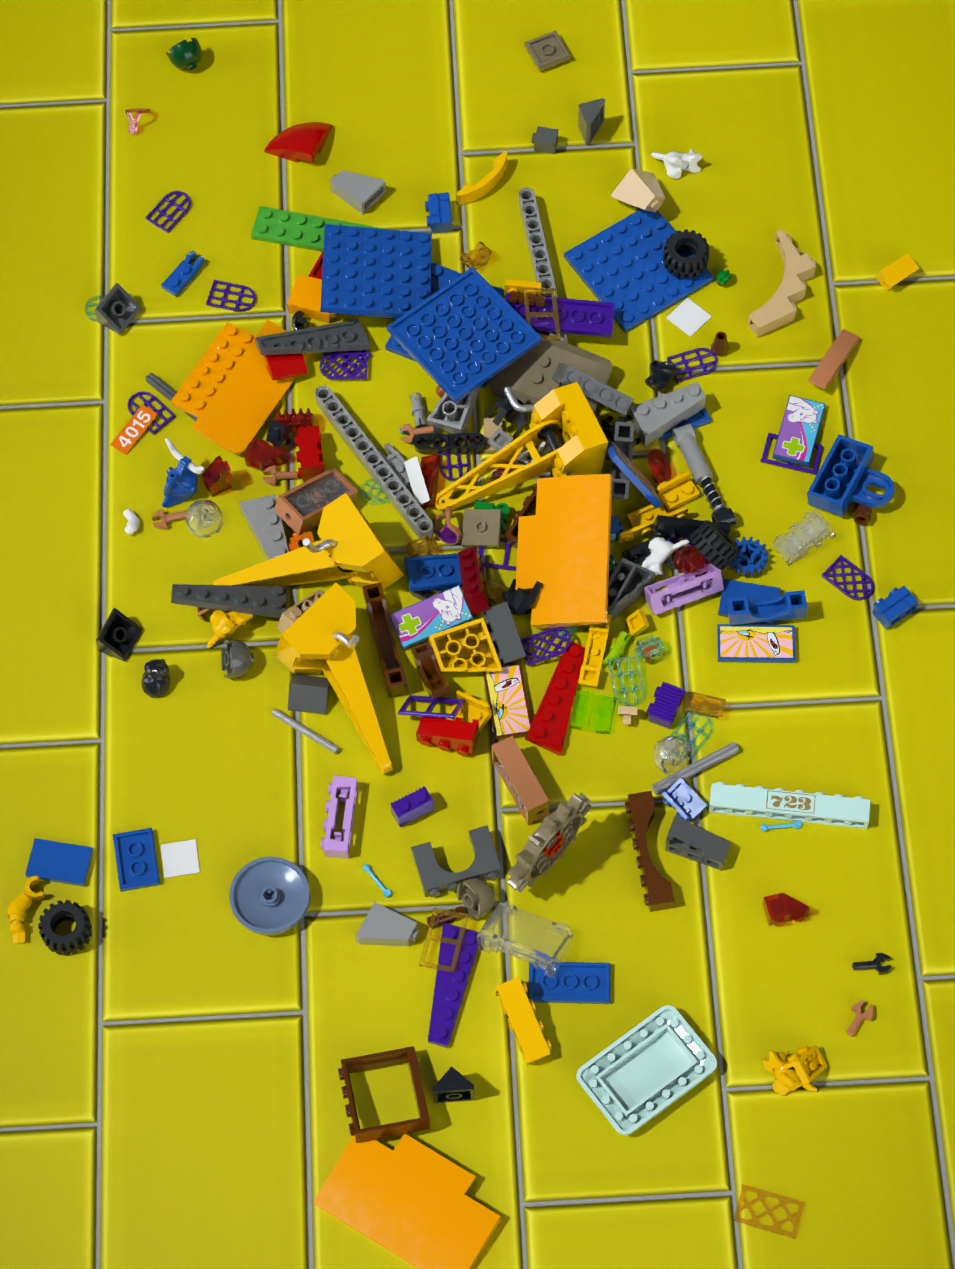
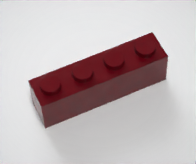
M476 546L466 548L458 552L464 600L471 615L490 608L482 559Z

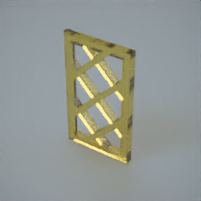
M742 1184L733 1221L795 1239L805 1202ZM745 1191L755 1192L758 1197L748 1202L744 1196ZM768 1196L778 1199L779 1204L769 1209L764 1198ZM760 1200L766 1211L756 1216L750 1205ZM785 1204L799 1205L798 1211L791 1215ZM782 1206L788 1217L777 1222L772 1211ZM747 1208L753 1218L750 1220L740 1218V1211ZM769 1214L774 1225L761 1224L758 1219ZM790 1220L794 1226L792 1233L782 1230L780 1225Z

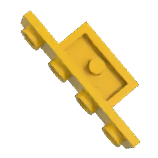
M651 504L627 514L626 518L632 529L620 533L618 542L629 543L636 536H645L651 533L657 515L685 518L688 507L684 506L667 514L663 504L658 508Z

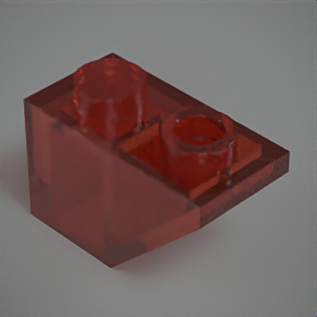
M253 439L245 455L246 466L262 472L270 466L276 465L278 467L289 461L288 451L280 446H272L264 440Z
M220 456L216 457L202 473L203 482L212 497L232 488L231 480L233 478L229 472L231 471L227 461L223 462Z
M785 893L766 896L762 903L769 926H782L792 920L795 922L803 921L808 917L810 911L807 905Z

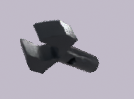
M876 953V958L873 961L853 962L852 968L853 970L875 969L878 971V975H885L892 965L882 966L879 964L881 961H890V957L884 953Z

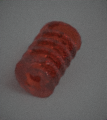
M300 408L298 414H296L295 409H292L291 414L285 409L283 415L279 409L277 410L276 420L289 426V432H292L294 427L297 430L301 426H314L313 413H311L309 408L306 409V413H303L302 408Z

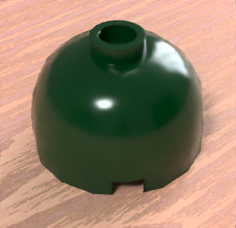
M191 38L192 41L190 42L183 40L169 49L171 53L167 52V56L176 68L193 70L197 67V63L202 57V49L197 38Z

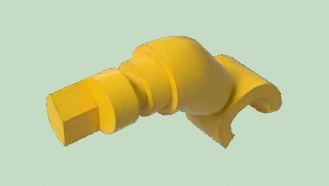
M39 876L30 877L25 884L26 893H21L9 904L7 917L10 918V923H12L10 925V933L12 934L13 944L25 942V925L22 923L25 921L24 917L27 915V910L33 904L32 901H40L45 898L42 891L38 893L31 891L33 886L39 885L41 881Z

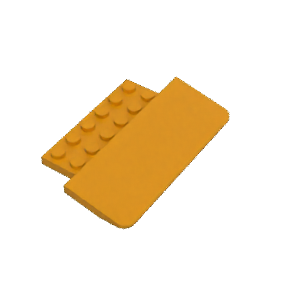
M267 320L258 334L254 335L227 322L172 398L171 405L197 417V420L192 425V429L234 454L243 453L297 377L272 380L267 370V362L264 356L260 355L255 344V338L287 331ZM302 353L305 364L312 353Z

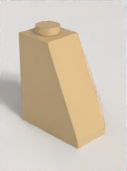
M631 168L611 194L615 199L652 212H656L666 199L653 173Z

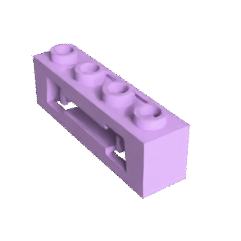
M711 563L643 587L647 607L654 615L724 590L721 570ZM706 571L705 575L695 577V575ZM663 586L667 587L666 589H661L657 592L655 591V589L661 588Z
M333 776V783L329 782L328 794H331L330 801L326 802L328 819H324L323 831H326L325 838L322 837L321 849L324 850L325 857L349 858L358 790L357 778ZM338 794H340V802H346L342 827L343 842L342 832H335L339 809Z

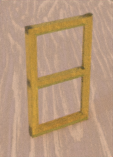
M524 288L526 322L531 326L530 317H554L556 336L541 337L542 341H560L556 289ZM528 293H552L553 312H529Z
M434 907L419 966L455 972L469 917L468 914ZM437 913L463 918L458 940L431 935ZM430 940L456 945L451 967L424 961Z

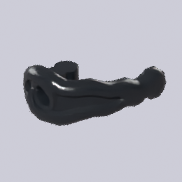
M299 310L294 314L292 318L293 330H299L298 326L308 327L309 324L307 319L303 317V311Z

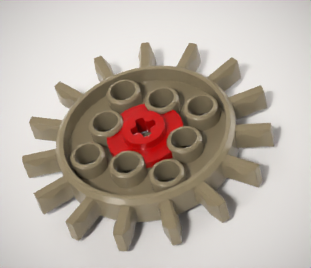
M574 793L567 804L562 801L552 814L544 818L542 824L528 837L529 840L522 851L516 855V865L508 871V874L511 876L507 881L508 885L520 893L526 886L531 888L540 875L543 874L545 876L556 860L563 857L562 853L572 841L576 840L577 837L575 835L579 827L587 821L584 816L592 809V806L589 804L591 801L582 793L579 796Z

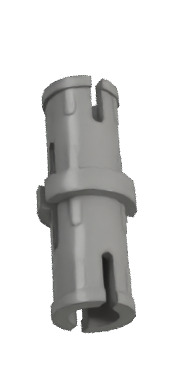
M413 393L410 395L415 428H421L420 423L422 427H427L425 419L426 410L423 407L421 393H416V400Z

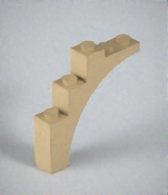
M783 229L776 231L775 243L781 253L784 264L782 282L772 298L761 308L750 313L748 317V325L756 338L795 320L797 310L794 303L804 299L806 291L804 280L813 277L815 273L816 263L814 259L810 258L807 253L801 255L799 249L795 248L792 244L791 237Z

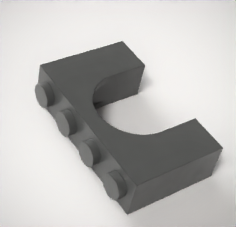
M559 363L552 377V380L564 386L578 382L584 395L594 399L611 411L624 416L634 400L564 363Z
M616 422L614 443L632 462L635 423ZM613 462L612 499L629 500L630 480Z
M488 825L469 830V840L475 858L468 869L459 873L447 872L438 865L431 842L411 847L425 897H436L441 892L448 890L450 892L457 891L458 884L467 879L477 878L491 881L502 875L501 865Z

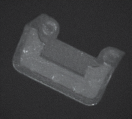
M504 901V903H499L479 931L476 939L480 950L490 953L493 948V951L496 953L498 950L532 963L536 969L538 967L545 969L544 975L554 978L573 938V933L570 930V926L563 922L558 924L519 909L511 902Z

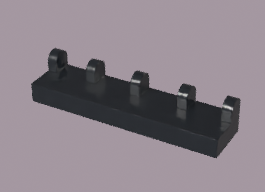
M657 515L652 526L653 537H658L660 533L668 534L669 539H674L676 535L687 537V540L691 542L690 535L705 521ZM713 522L727 535L731 530L730 524Z

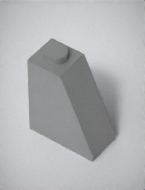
M344 170L334 175L330 181L331 192L362 214L386 193V183L384 180Z
M374 902L355 937L356 942L363 945L409 946L411 941L415 942L419 930L417 922Z

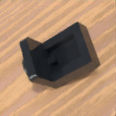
M275 419L271 420L266 441L272 443L277 448L290 444L291 439L287 438L289 426Z

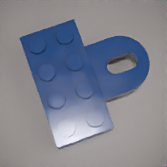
M839 434L807 492L808 505L843 517L851 501L871 508L883 507L893 499L894 483L888 475L869 468L874 459L873 446ZM875 486L886 492L880 495L868 491L867 488Z

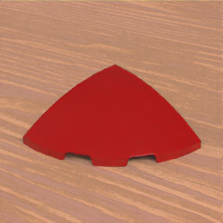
M322 122L294 125L276 135L269 142L264 152L294 162L300 159L313 163L317 153L320 154L333 125Z

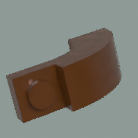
M429 642L410 648L428 695L434 699L444 697L450 693V686L439 668Z

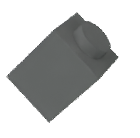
M538 126L536 133L532 135L534 151L555 154L558 143V129Z

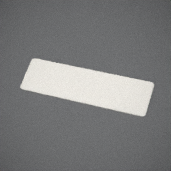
M416 456L405 461L404 464L414 498L421 505L428 502L430 498Z

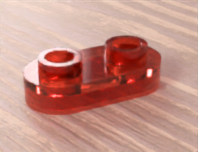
M660 449L652 450L648 454V465L654 482L660 484L664 481H670L671 469L665 452Z

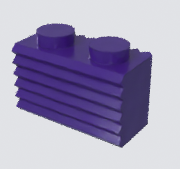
M663 682L661 687L657 686L654 693L656 699L654 703L650 702L647 709V714H649L648 721L670 729L684 698L685 689Z
M424 786L412 792V794L409 793L408 796L405 795V798L402 797L394 803L391 802V812L399 827L434 810V801Z

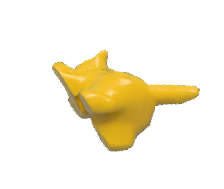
M222 610L213 612L210 622L212 623L214 635L208 641L207 648H211L221 638L232 636L241 625L246 627L247 621L253 618V614L231 611L224 613Z
M770 1051V1059H763L764 1068L775 1076L772 1086L776 1093L786 1095L800 1086L808 1091L816 1092L818 1090L810 1083L803 1085L793 1067L784 1069L783 1065L787 1062L788 1051L784 1053Z

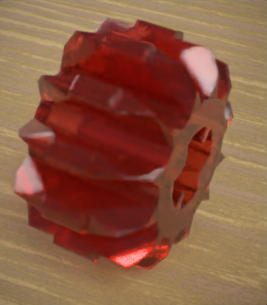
M694 545L679 548L678 551L674 552L673 562L679 573L684 572L685 575L688 573L693 574V572H700V569L705 568L706 559Z

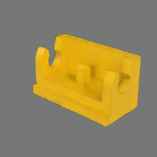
M907 253L881 270L875 279L888 291L920 268Z

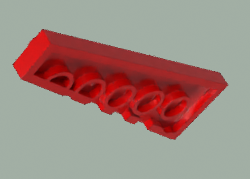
M571 642L570 648L561 654L525 736V740L558 756L563 749L586 649L574 642Z

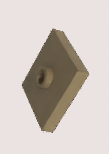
M556 31L525 42V48L539 71L571 59V55Z
M464 509L462 547H500L502 510Z

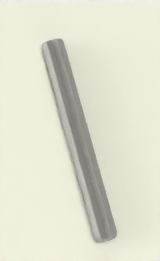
M732 742L654 783L652 790L656 795L660 794L663 790H668L680 777L687 780L738 753V745Z

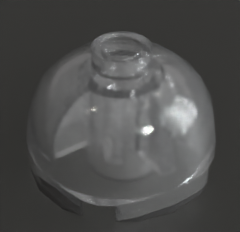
M201 499L189 506L186 511L185 521L193 535L200 538L211 537V534L220 531L223 526V515L220 507L215 502Z
M667 736L659 740L655 744L653 752L655 766L667 776L670 773L683 769L689 761L687 755L688 751H692L691 745L678 736Z

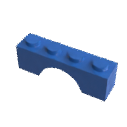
M805 590L785 592L782 596L768 601H755L748 598V596L731 597L727 601L729 625L805 618L807 612Z

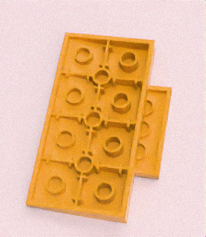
M611 474L573 475L537 479L536 515L519 517L515 590L521 588L525 591H532L536 581L543 584L531 609V626L537 629L607 623L612 501Z
M407 1134L402 1136L394 1150L376 1140L356 1143L355 1136H353L313 1202L314 1205L417 1269H471L501 1220L498 1214L466 1195L476 1176Z

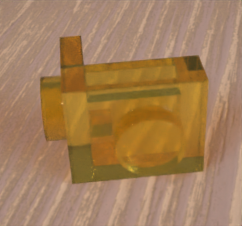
M480 241L474 250L463 253L460 260L469 269L472 267L477 269L487 264L492 252Z
M423 536L407 543L409 557L438 555L437 542L428 536Z

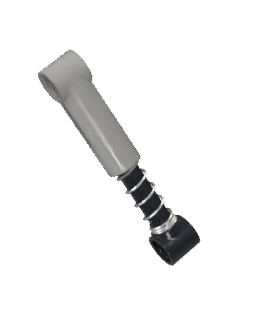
M691 424L672 429L674 443L680 448L696 484L703 488L706 501L710 503L712 522L730 524V527L735 526L736 519L732 509L722 504L721 497L717 493L718 490L714 487L715 483L711 481L713 474L696 441L693 427Z

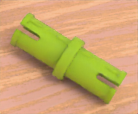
M621 631L615 643L609 647L610 651L602 662L604 666L606 665V668L613 669L619 657L623 656L624 648L631 639L630 635L627 636L628 633Z

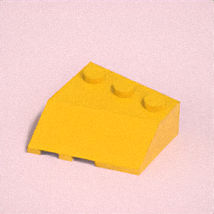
M484 618L432 634L428 638L441 672L503 671Z

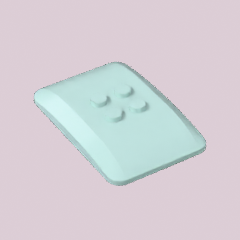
M665 1005L581 1066L576 1073V1078L614 1129L621 1135H629L713 1073L717 1067V1060L681 1014L673 1006Z

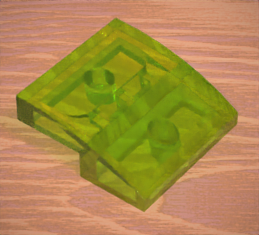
M576 691L569 727L587 732L610 734L616 704L615 696L596 695L592 691Z

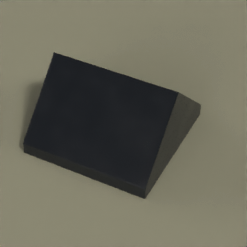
M113 608L96 639L99 651L126 661L143 629L119 610Z
M453 1067L432 1088L434 1103L475 1100L474 1084Z

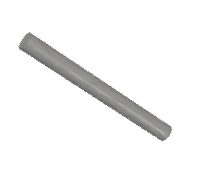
M275 708L272 715L334 754H337L339 751V747L278 709Z

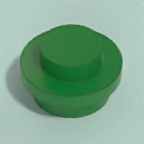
M722 269L716 275V283L723 286L732 277L730 270L724 271Z

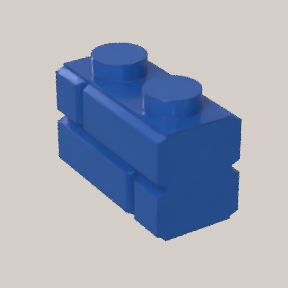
M449 193L429 194L428 201H425L426 212L430 214V216H426L427 227H431V233L452 232Z
M905 586L899 589L897 587L890 591L887 598H880L874 603L872 613L885 629H889L917 609L918 600Z

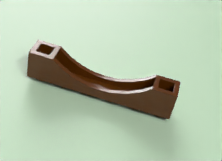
M381 582L362 586L363 597L389 697L408 693L407 680L396 646Z
M652 791L628 794V800L624 802L626 814L630 813L631 820H628L629 830L634 832L635 838H632L633 849L638 851V857H636L637 868L642 870L640 883L641 887H645L646 894H643L645 906H649L650 912L674 908L675 900L671 882L664 878L656 869L647 849L646 834L655 815Z

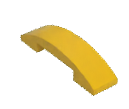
M504 151L493 161V170L474 187L467 183L456 193V203L459 206L483 197L498 184L507 168L508 153Z
M607 614V623L590 624L578 684L592 687L598 686L611 622L610 614Z

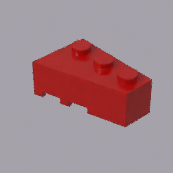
M319 426L297 428L298 435L294 436L295 446H299V451L296 452L297 463L301 462V468H298L299 479H303V482L325 472Z
M422 716L416 732L417 741L425 746H437L443 751L452 750L462 756H473L479 739V720L473 719L472 723L462 722L463 719L456 717V720H447L446 718Z

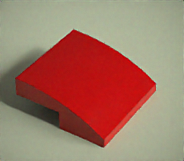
M302 353L263 355L272 380L307 375L308 371Z

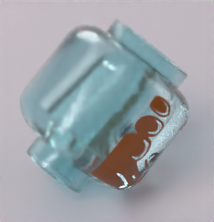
M650 635L638 640L637 648L634 651L638 659L648 663L662 657L664 646L659 637L656 638L654 635Z

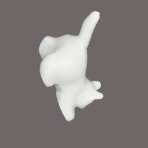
M692 148L688 153L676 151L668 154L651 153L655 159L664 161L667 175L670 178H680L682 171L685 170L692 173H697L701 170L697 163L702 158V155L693 152Z
M653 538L648 547L651 554L646 557L642 567L655 572V576L664 575L662 571L663 562L674 551L689 544V540H681L673 544L664 538Z

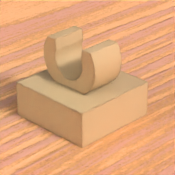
M618 706V715H623V725H631V716H637L638 707Z

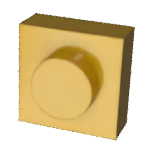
M641 609L636 610L625 619L633 636L639 635L650 626L644 610Z

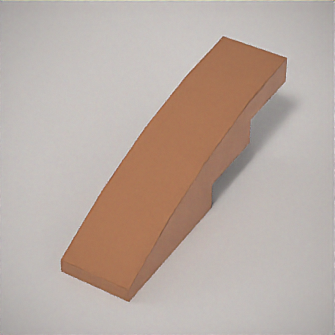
M843 329L814 370L808 382L825 390L840 371L842 364L849 357L850 351L858 343L860 337Z

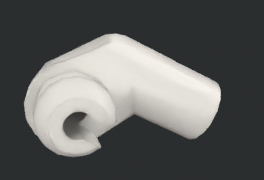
M128 508L123 512V515L128 520L124 530L128 535H133L138 530L140 520Z

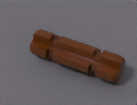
M511 291L509 301L516 303L519 301L522 304H536V306L543 307L545 296L538 295L536 297L535 294L522 292L518 294V292Z
M459 906L455 910L450 909L438 913L437 916L428 917L427 923L430 928H434L438 924L443 925V923L455 921L456 918H464L466 912L463 906Z

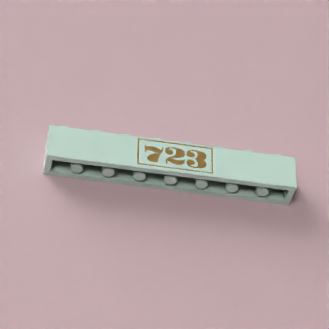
M717 782L711 784L708 813L785 821L799 820L804 823L867 829L870 800L861 796L849 798L841 794L830 796L822 792L811 794L802 790L791 792L782 788L772 790L766 789L763 786L753 788L743 784L733 786L727 785L724 782Z

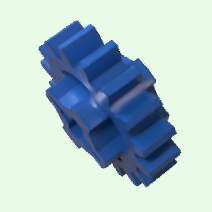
M742 537L741 542L736 539L735 544L741 551L731 562L730 569L736 568V574L743 572V577L746 576V573H749L751 577H753L754 572L759 575L761 569L764 570L766 563H768V550H765V544L759 545L760 540L758 539L754 542L752 537L749 540Z

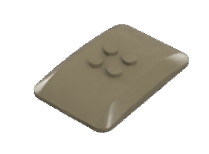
M538 333L542 337V342L493 376L489 382V390L499 397H507L504 388L509 386L515 397L525 405H535L553 389L564 386L552 380L559 363L570 365L604 384H607L613 367L610 360ZM584 395L593 413H595L599 402Z

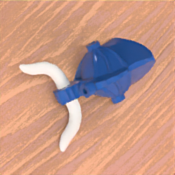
M165 438L168 449L179 461L176 468L170 467L167 470L168 476L163 491L165 498L162 506L171 507L188 500L196 493L197 474H201L204 467L196 466L191 462L190 458L183 456L169 439Z

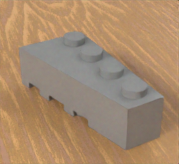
M699 382L630 407V416L633 418L631 422L635 423V430L644 448L650 445V442L662 437L663 433L669 429L677 427L681 421L687 420L705 408L706 396Z
M481 386L457 403L445 393L435 405L431 415L429 414L427 417L428 426H434V429L450 434L465 433Z
M276 494L239 502L241 514L262 549L266 560L289 552L281 517L274 511L277 502Z

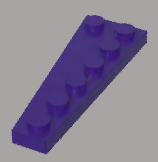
M443 923L428 1043L448 1048L482 937L480 932Z

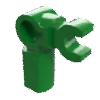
M476 500L474 509L502 510L501 527L502 534H505V523L510 515L509 506L506 503L495 505V503Z

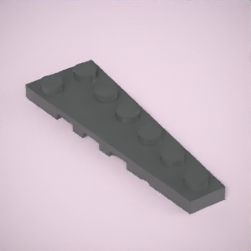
M359 319L255 338V344L260 355L369 350L371 345Z
M172 585L171 603L275 618H281L282 612L286 611L287 587Z

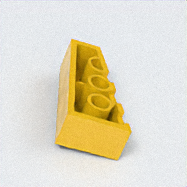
M517 977L496 986L493 991L495 996L500 995V1007L505 1015L507 1014L509 1017L507 1018L508 1025L512 1033L516 1034L515 1041L525 1063L528 1064L551 1054L549 1051L552 1049L548 1038H544L542 1030H544L540 1018L536 1019L534 1011H536L532 999L528 1000L526 995L528 988L525 981H521Z

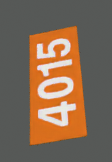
M142 404L110 445L126 455L158 414Z

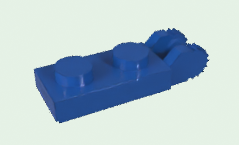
M194 251L189 252L185 260L161 284L162 289L177 297L196 276L198 270L203 266L205 258L200 256L192 266L191 263L195 259L196 253Z

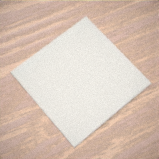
M686 298L666 318L691 337L712 316L689 298Z
M196 839L161 845L164 878L200 872Z

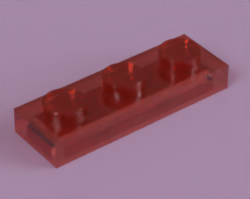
M438 454L421 457L420 468L430 498L428 502L420 505L422 509L435 506L441 459Z

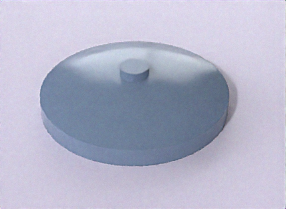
M263 857L249 862L236 874L230 887L229 901L235 918L243 927L261 935H276L292 929L302 920L309 907L310 889L304 873L294 863L279 857Z

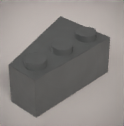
M621 557L608 580L607 614L611 615V621L644 593L643 587L656 583L655 572Z
M504 602L489 607L490 609L482 613V618H484L491 640L496 648L499 662L501 661L502 665L524 659L526 654L508 603Z
M675 816L667 835L665 851L722 870L730 849V842L723 837H718Z

